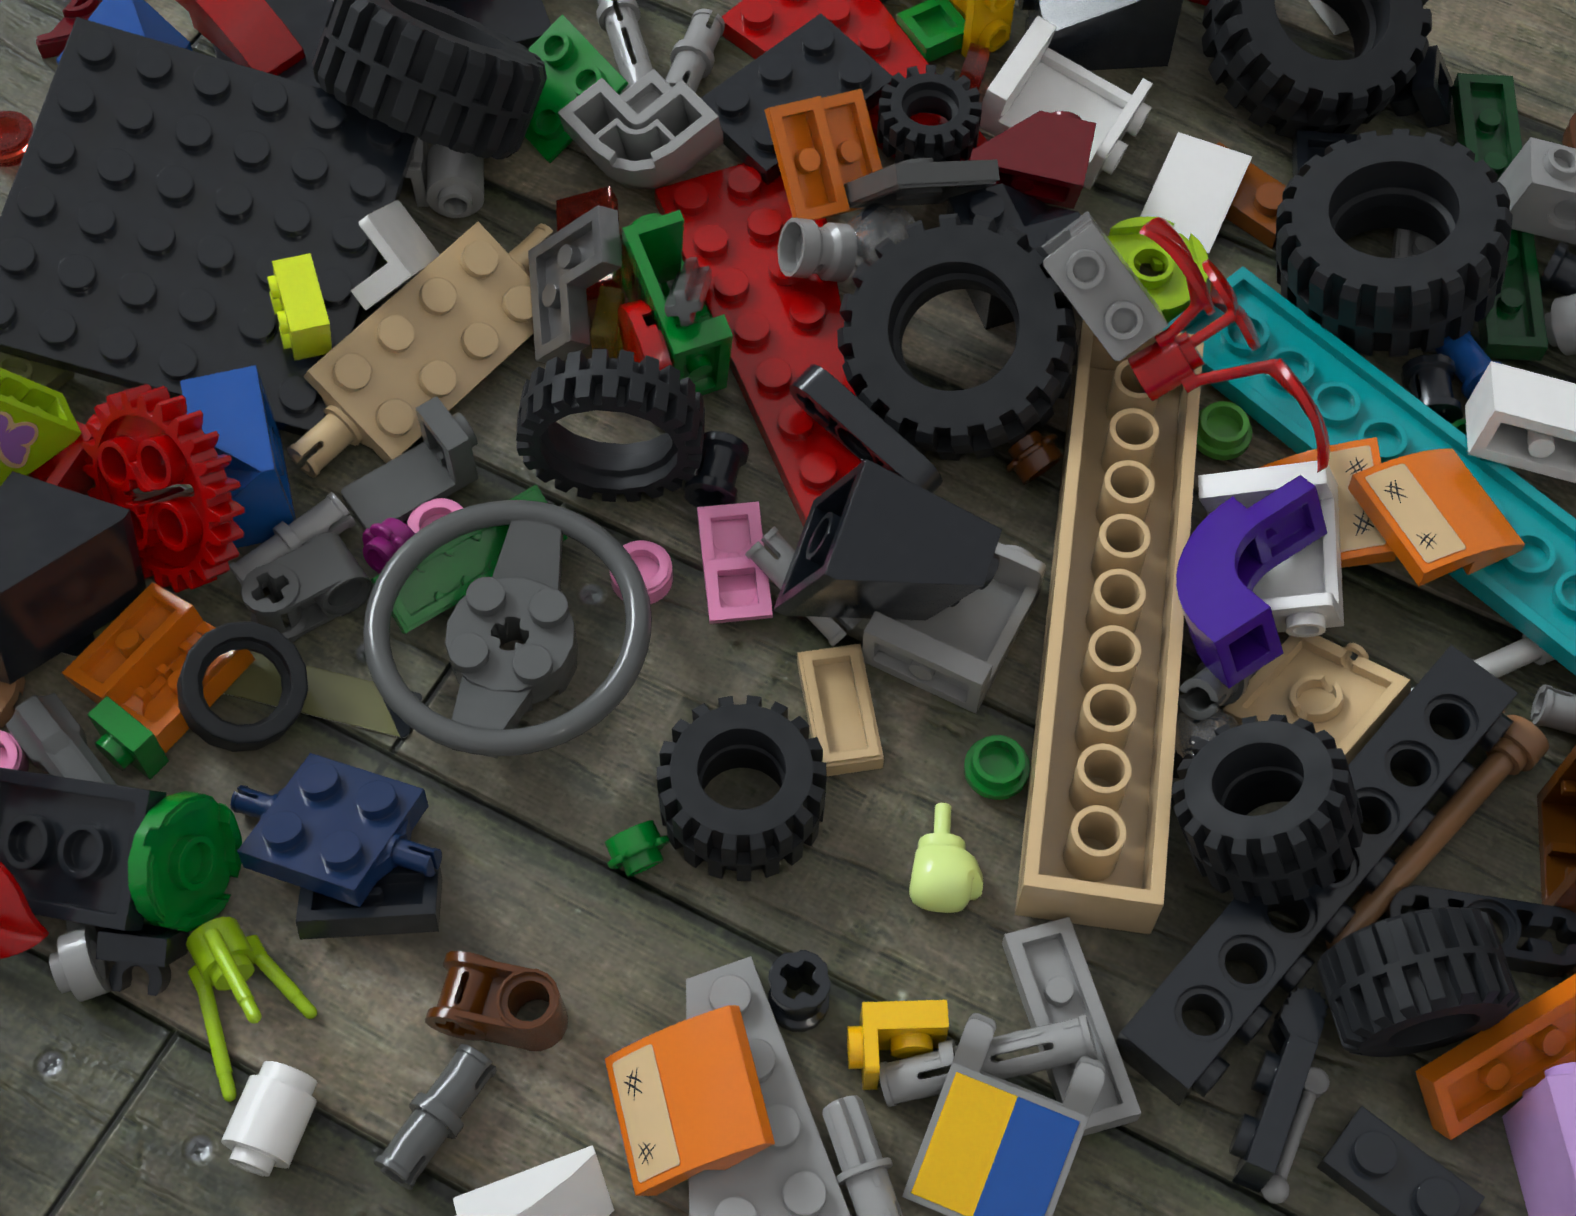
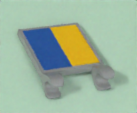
M973 1013L964 1028L902 1197L947 1216H1053L1088 1120L1103 1086L1105 1065L1089 1057L1082 1056L1079 1058L1063 1103H1060L981 1071L996 1030V1022L982 1014Z

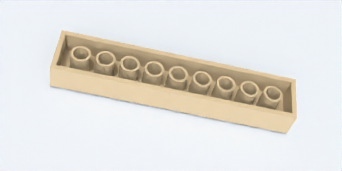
M1082 320L1077 343V360L1072 371L1015 915L1053 921L1070 917L1071 922L1074 924L1151 934L1164 906L1184 613L1178 597L1176 573L1181 553L1190 537L1201 386L1187 393L1183 385H1180L1158 399L1151 401L1135 376L1127 358L1156 342L1154 336L1121 361H1115L1086 322ZM1204 342L1196 347L1202 359ZM1202 366L1195 369L1196 374L1202 373Z

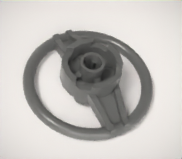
M529 500L492 501L468 506L433 521L409 538L393 554L378 576L369 596L363 629L364 652L372 680L382 698L393 712L419 734L455 751L498 758V756L524 755L556 747L584 734L599 724L620 704L634 685L643 667L650 643L652 614L646 584L637 565L622 544L606 529L575 511L545 502ZM510 525L493 576L474 580L468 586L466 596L457 603L447 621L445 646L453 673L460 684L452 719H448L422 703L407 687L397 670L390 645V621L393 608L406 580L422 561L435 550L467 533L494 526ZM563 535H566L590 549L603 561L614 576L621 591L625 607L626 623L623 645L609 675L595 692L581 704L552 720L524 728H515L525 713L533 710L532 704L548 699L557 690L559 695L564 692L577 669L578 643L575 625L568 608L567 598L561 592ZM517 640L524 643L516 642L514 650H502V645L510 641Z

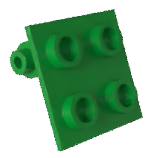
M563 14L529 48V52L538 55L541 61L544 62L547 80L525 137L549 163L573 141L564 131L558 111L601 78L619 95L622 94L621 91L629 84Z

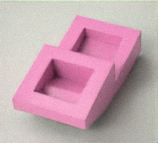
M759 501L697 507L709 624L773 618L769 577L751 558L748 559L745 555L758 541L764 546V543L761 541L763 534Z

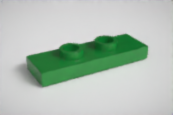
M537 484L509 499L547 503ZM510 525L484 528L462 535L441 546L422 561L406 580L393 608L392 616L403 634L408 633L456 605L466 596L467 588L474 580L493 576ZM563 535V541L568 539L566 535ZM379 575L371 579L373 584H375Z

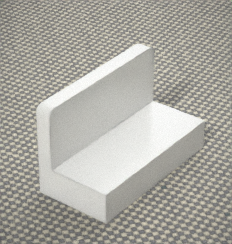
M399 200L368 214L358 222L387 261V264L353 288L351 292L362 307L367 310L413 279L440 255Z

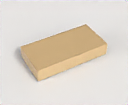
M861 644L798 652L797 665L808 724L810 725L811 738L818 737L823 748L822 762H826L827 776L883 768L884 756Z

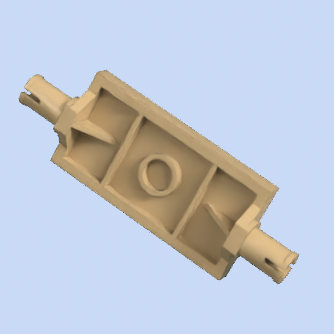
M476 222L306 372L304 378L321 395L326 406L323 411L326 416L295 444H291L287 448V452L295 464L313 449H316L317 452L301 468L304 473L314 478L349 444L356 446L361 443L373 449L385 463L408 450L422 437L416 407L437 396L447 410L450 411L534 334L528 251L546 240L553 233V230L546 224H538L533 232L507 253L480 222Z

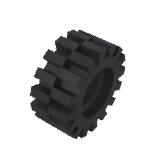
M926 65V73L919 74L917 66L907 68L906 79L899 72L892 76L891 85H884L881 98H879L877 125L878 143H883L882 151L887 158L895 154V164L917 158H933V162L960 161V158L967 161L971 156L973 147L976 148L982 114V102H979L980 93L977 87L970 89V79L963 75L955 81V70L948 67L945 68L943 75L935 74L936 65ZM919 113H934L946 118L948 122L936 126L919 124L909 117Z

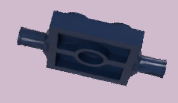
M310 753L287 785L278 794L269 795L251 789L248 786L240 785L237 787L239 793L234 791L230 806L233 812L260 819L237 850L244 868L358 907L362 905L377 881L391 872L393 868L401 866L432 877L436 874L435 869H439L442 861V851L440 849L410 841L412 830L429 807L423 788Z

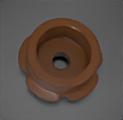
M1035 430L1020 439L1008 450L1013 460L1007 465V472L1015 471L1024 485L1047 472L1064 457L1055 444L1058 436L1050 434L1043 438L1041 433Z

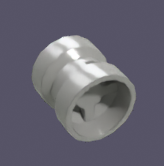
M790 218L782 228L778 242L777 253L781 272L785 276L808 278L815 273L821 280L844 282L853 272L856 263L858 247L855 231L849 224L827 222L824 226L818 227L811 219Z

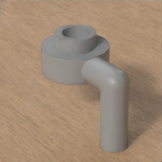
M66 920L67 933L58 937V951L49 955V965L56 986L61 993L71 991L79 1002L110 992V972L107 961L96 959L98 938L95 925Z

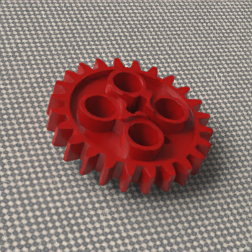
M145 384L106 396V403L94 407L97 419L86 423V427L94 439L82 442L84 450L93 458V463L84 465L83 471L94 478L96 487L87 491L88 496L130 509L144 579L154 575L157 585L162 588L171 585L174 592H180L188 588L193 590L217 580V576L230 570L227 561L237 558L240 554L232 541L244 537V531L233 521V517L245 513V508L234 501L231 496V491L241 487L240 481L227 477L224 470L230 464L232 458L226 454L218 455L214 448L218 442V432L214 431L205 434L202 431L203 413L201 410L187 414L186 397L180 395L170 398L168 389L165 386L152 389L149 384ZM175 484H190L193 488L184 490V488L180 486L171 488L167 487H170ZM139 488L143 492L157 491L149 494H136L133 490Z

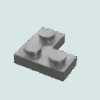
M597 205L528 251L536 361L547 363L548 360L557 356L565 360L568 353L580 351L590 345L591 321L588 315L586 289L622 267V241L619 234L618 210Z

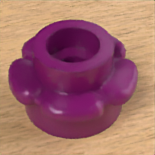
M387 518L380 524H372L370 529L367 528L362 535L364 545L363 556L373 570L380 574L393 554L415 533L408 525L395 518Z

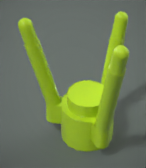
M219 917L195 929L187 938L186 947L195 963L189 969L188 975L198 993L222 1096L225 1101L231 1102L236 1099L237 1092L213 986L220 991L231 989L247 1020L252 1024L258 1023L262 1015L246 983L254 973L253 964H256L305 1018L314 1019L317 1016V1009L267 954L258 935L245 937L235 918Z

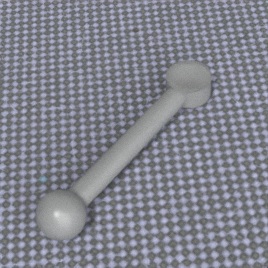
M1310 1067L1275 1174L1265 1187L1261 1189L1264 1199L1269 1203H1282L1289 1196L1290 1187L1287 1177L1314 1102L1329 1087V1077L1321 1068Z

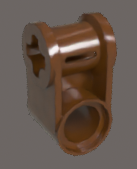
M450 951L446 953L443 967L448 973L437 1007L428 1009L425 1023L429 1027L459 1039L471 1041L484 1040L527 1051L546 1050L562 1039L568 1026V1014L557 984L548 973L539 969L497 962L471 952ZM532 1000L549 1002L546 1012L538 1019L521 1021L516 1018L519 1009L526 1002Z

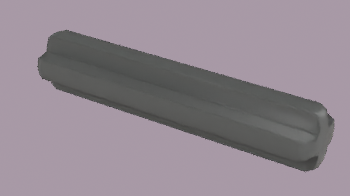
M697 257L685 260L682 270L676 274L665 303L666 316H678L681 326L693 324L697 311H702L712 279L710 266L699 267Z

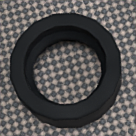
M253 621L226 623L206 632L188 651L177 681L178 707L189 728L209 745L231 752L259 750L279 740L300 715L308 693L306 665L296 646L278 630ZM247 649L262 654L274 664L281 677L282 694L278 706L268 717L254 724L237 725L222 720L211 711L203 695L202 681L207 667L218 656L231 650Z

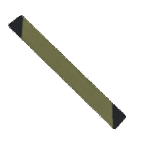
M114 620L61 653L78 657ZM251 652L256 660L223 694L277 707L282 694L281 677L271 661L262 654ZM306 665L308 693L301 713L400 738L408 736L411 727L392 711L380 695L373 681ZM411 691L420 701H422V695L420 693Z

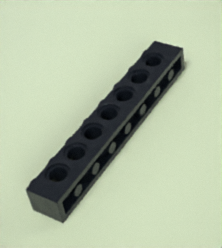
M1450 645L1348 765L1362 816L1369 818L1375 823L1379 834H1366L1363 832L1361 846L1351 848L1354 860L1348 869H1335L1340 882L1332 883L1325 889L1316 884L1307 889L1309 897L1295 901L1293 894L1281 896L1280 904L1264 905L1261 896H1254L1250 903L1238 901L1234 898L1122 1029L1116 1041L1121 1058L1178 1106L1181 1105L1193 1089L1204 1098L1230 1066L1221 1057L1236 1037L1246 1045L1252 1041L1273 1014L1264 1003L1278 987H1281L1288 994L1296 988L1315 963L1313 959L1306 955L1308 950L1320 936L1330 944L1339 936L1356 914V911L1347 903L1361 887L1371 895L1377 890L1397 864L1388 856L1391 850L1401 839L1411 847L1436 817V814L1427 808L1440 792L1451 799L1475 770V767L1466 761L1475 749L1480 746L1489 753L1508 731L1514 721L1504 715L1518 692ZM1430 724H1440L1447 727L1453 732L1456 739L1450 740L1440 737L1434 732ZM1400 769L1410 773L1417 781L1418 786L1411 787L1401 784L1394 778L1391 770ZM1283 911L1288 913L1296 920L1299 931L1285 933L1278 930L1270 922L1268 912ZM1241 960L1250 964L1257 973L1258 982L1244 984L1236 981L1227 972L1225 962ZM1188 1010H1199L1206 1013L1213 1020L1216 1033L1202 1036L1191 1032L1183 1022L1182 1013Z

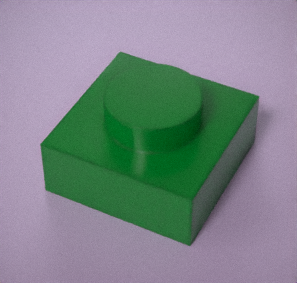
M927 0L897 13V23L928 63L962 48L965 19L949 0Z
M108 696L87 714L101 736L94 743L95 746L120 770L124 771L131 764L151 780L169 762L155 735Z

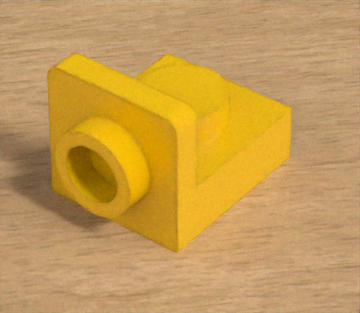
M947 1000L862 1002L859 1026H847L848 1068L862 1070L863 1090H877L880 1074L879 1050H891L892 1056L905 1059L910 1056L932 1052L933 1048H939V1042L946 1041L949 1030Z

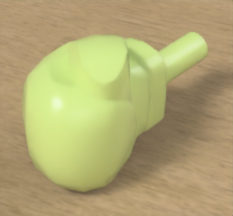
M947 803L935 805L934 833L926 834L920 837L918 841L909 895L912 903L922 909L933 912L954 913L962 911L970 900H976L982 895L983 875L977 860L966 851L965 841L960 836L950 834L951 806Z

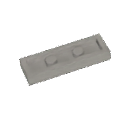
M1070 917L1004 934L1002 946L1031 1028L1079 1018L1080 1015L1084 1014L1087 1015L1098 1059L1096 1060L1105 1065V1080L1083 1136L1137 1121L1141 1115V1110ZM1053 1043L1039 1045V1052L1051 1050L1054 1045ZM1077 1062L1046 1070L1056 1101L1063 1103Z

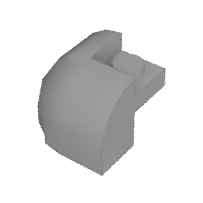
M652 69L620 95L601 78L558 111L564 131L606 176L627 188L657 189L681 177L723 144V132L719 116L683 80L672 87L655 69Z

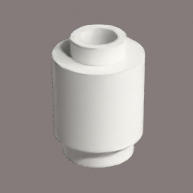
M264 1061L259 1074L249 1076L222 1137L221 1143L232 1150L229 1162L245 1171L265 1177L270 1176L273 1167L289 1168L317 1103L316 1099L312 1096L317 1081L294 1067L274 1061Z

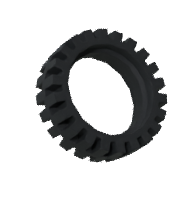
M593 349L592 359H587L581 350L570 352L567 355L566 363L557 356L547 361L545 369L538 366L531 373L530 380L526 379L517 418V452L519 456H523V464L528 470L536 469L537 478L545 483L555 479V488L565 493L571 488L576 487L578 488V497L591 499L593 493L597 492L602 493V501L616 502L617 494H624L627 502L641 501L642 492H645L651 499L663 496L664 487L672 492L681 488L683 480L689 482L695 476V470L699 469L704 444V400L700 392H695V384L689 378L680 380V371L668 365L659 371V359L646 355L640 363L634 362V352L620 350L618 359L609 358L607 349ZM595 410L622 412L648 420L666 433L649 441L629 444L607 443L576 435L556 421L570 414Z

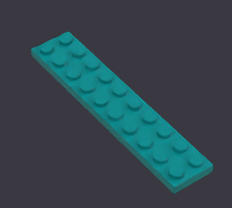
M1244 266L1229 276L1227 281L1237 296L1238 305L1245 310L1251 319L1261 348L1253 351L1248 346L1238 325L1233 322L1204 341L1203 361L1205 364L1202 365V373L1282 358L1307 389L1321 412L1327 427L1330 445L1377 437L1381 463L1422 451L1453 448L1523 540L1525 546L1522 551L1467 575L1463 568L1448 574L1576 676V519L1506 465L1468 455L1467 436L1327 329L1323 328L1310 316L1308 317L1302 310ZM1214 306L1216 312L1208 316L1203 309L1180 333L1186 331L1188 334H1195L1225 313ZM1179 314L1176 318H1174L1172 321H1170V322L1168 323V326H1167L1166 328H1164L1163 330L1168 329V327H1169L1181 314ZM1257 374L1210 384L1234 404L1241 407L1249 416L1297 454L1317 449L1311 421L1297 400L1269 374Z

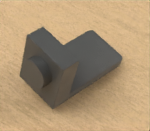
M437 396L416 407L423 443L342 488L341 494L344 502L365 530L367 528L370 529L372 524H380L387 518H395L404 522L408 520L412 511L423 503L436 498H446L478 479L472 447L478 444L476 435L466 418L460 412L451 415Z

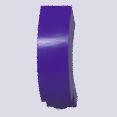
M1301 475L1249 508H1246L1234 497L1229 498L1197 526L1181 553L1176 573V587L1193 644L1204 665L1228 689L1284 654L1271 607L1252 592L1254 587L1271 569L1327 534L1316 486Z

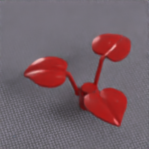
M1156 217L1147 222L1141 228L1139 234L1145 235L1156 242L1171 256L1186 277L1190 296L1189 307L1168 329L1154 336L1156 342L1127 358L1135 376L1150 400L1154 401L1180 385H1183L1186 392L1189 393L1202 385L1263 373L1269 374L1297 400L1311 421L1317 444V473L1327 468L1330 459V442L1323 416L1307 389L1282 358L1196 374L1195 369L1205 364L1196 347L1233 322L1238 325L1248 346L1253 351L1261 348V344L1251 319L1245 310L1238 305L1237 296L1220 270L1209 259L1202 262L1203 269L1210 279L1209 293L1197 264L1176 229L1162 217ZM1214 306L1225 313L1191 337L1186 331L1177 336L1203 309L1208 316L1216 312Z

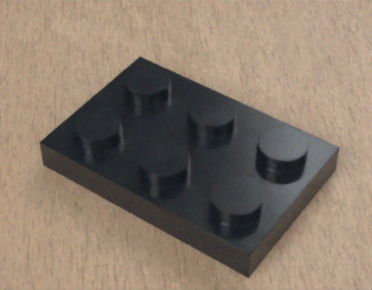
M820 13L705 94L701 99L719 116L723 132V144L747 166L758 170L761 179L768 185L778 178L781 172L767 123L765 109L817 96L823 98L862 89L869 112L879 104V98H881L884 85H891L892 75Z
M0 767V862L6 866L17 880L35 915L123 931H142L144 917L136 910L128 886V859L134 835L150 809L166 797L167 793Z

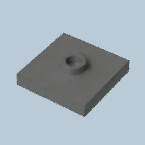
M933 158L910 159L844 184L850 208H865L873 203L885 204L880 207L940 204L948 201L950 197L996 184V181L1000 180L998 161L996 159L933 162Z

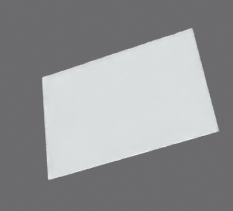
M1178 132L1140 217H1162L1175 223L1174 228L1178 233L1185 236L1188 240L1190 233L1193 234L1202 243L1206 252L1210 253L1252 156Z

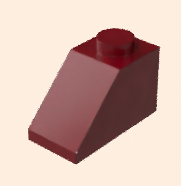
M1038 111L973 149L969 161L997 159L1000 180L996 181L994 185L1003 183L1043 203L1074 209L1084 187L1097 123L1082 120L1080 116L1068 111H1055L1052 113Z

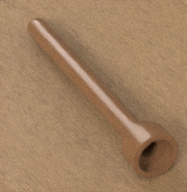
M1507 716L1514 721L1508 731L1489 753L1486 751L1487 758L1466 780L1458 792L1437 812L1434 820L1412 847L1408 845L1394 860L1397 864L1372 895L1366 891L1352 908L1356 911V914L1331 944L1326 941L1328 949L1351 933L1376 923L1387 911L1394 896L1416 879L1508 775H1517L1520 771H1530L1549 750V743L1543 732L1536 725L1521 716Z

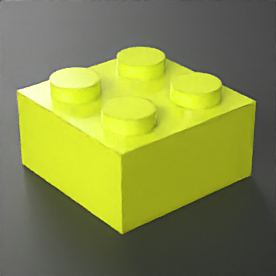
M311 253L272 261L274 275L268 276L267 280L270 288V299L274 314H277L280 326L279 332L284 349H292L295 361L327 354L332 350L330 322Z

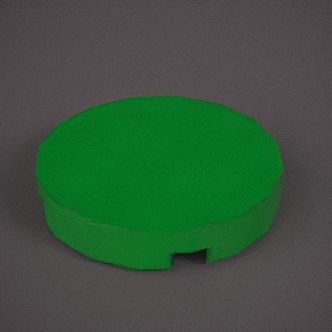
M183 791L164 797L146 814L134 835L128 859V886L136 910L151 925L189 932L214 919L225 908L231 894L224 893L230 877L238 878L242 865L237 852L242 845L241 832L234 813L226 804L217 803L214 797L206 794Z

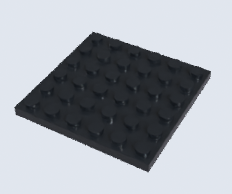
M76 17L0 216V352L128 388H135L145 384H149L152 389L165 386L168 389L170 398L182 395L181 380L256 365L279 430L304 436L326 416L323 412L326 406L321 395L304 378L306 372L326 354L295 361L292 349H284L279 332L280 326L277 314H274L270 299V288L267 280L268 276L274 275L272 261L311 253L330 322L333 349L357 328L363 307L351 290L375 273L381 255L358 222L368 214L399 199L418 137L406 132L402 133L388 127L387 124L377 119H371L359 113V110L343 104L335 99V95L327 93L321 88Z

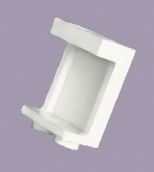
M1037 16L988 87L982 101L980 127L997 136L1038 111L1049 113L1068 111L1080 116L1082 120L1097 123L1084 187L1090 190L1102 170L1112 175L1128 148V145L1121 141L1124 135L1128 133L1136 137L1146 121L1152 107L1145 104L1144 101L1153 83L1143 78L1134 93L1129 94L1053 51L1048 46L1057 26Z
M1318 461L1198 475L1199 500L1208 515L1231 497H1234L1246 508H1249L1299 475L1316 486L1327 534L1267 572L1258 581L1252 592L1271 607L1278 632H1286L1294 637H1314L1325 633L1326 628L1344 626L1338 484L1329 465L1318 473Z

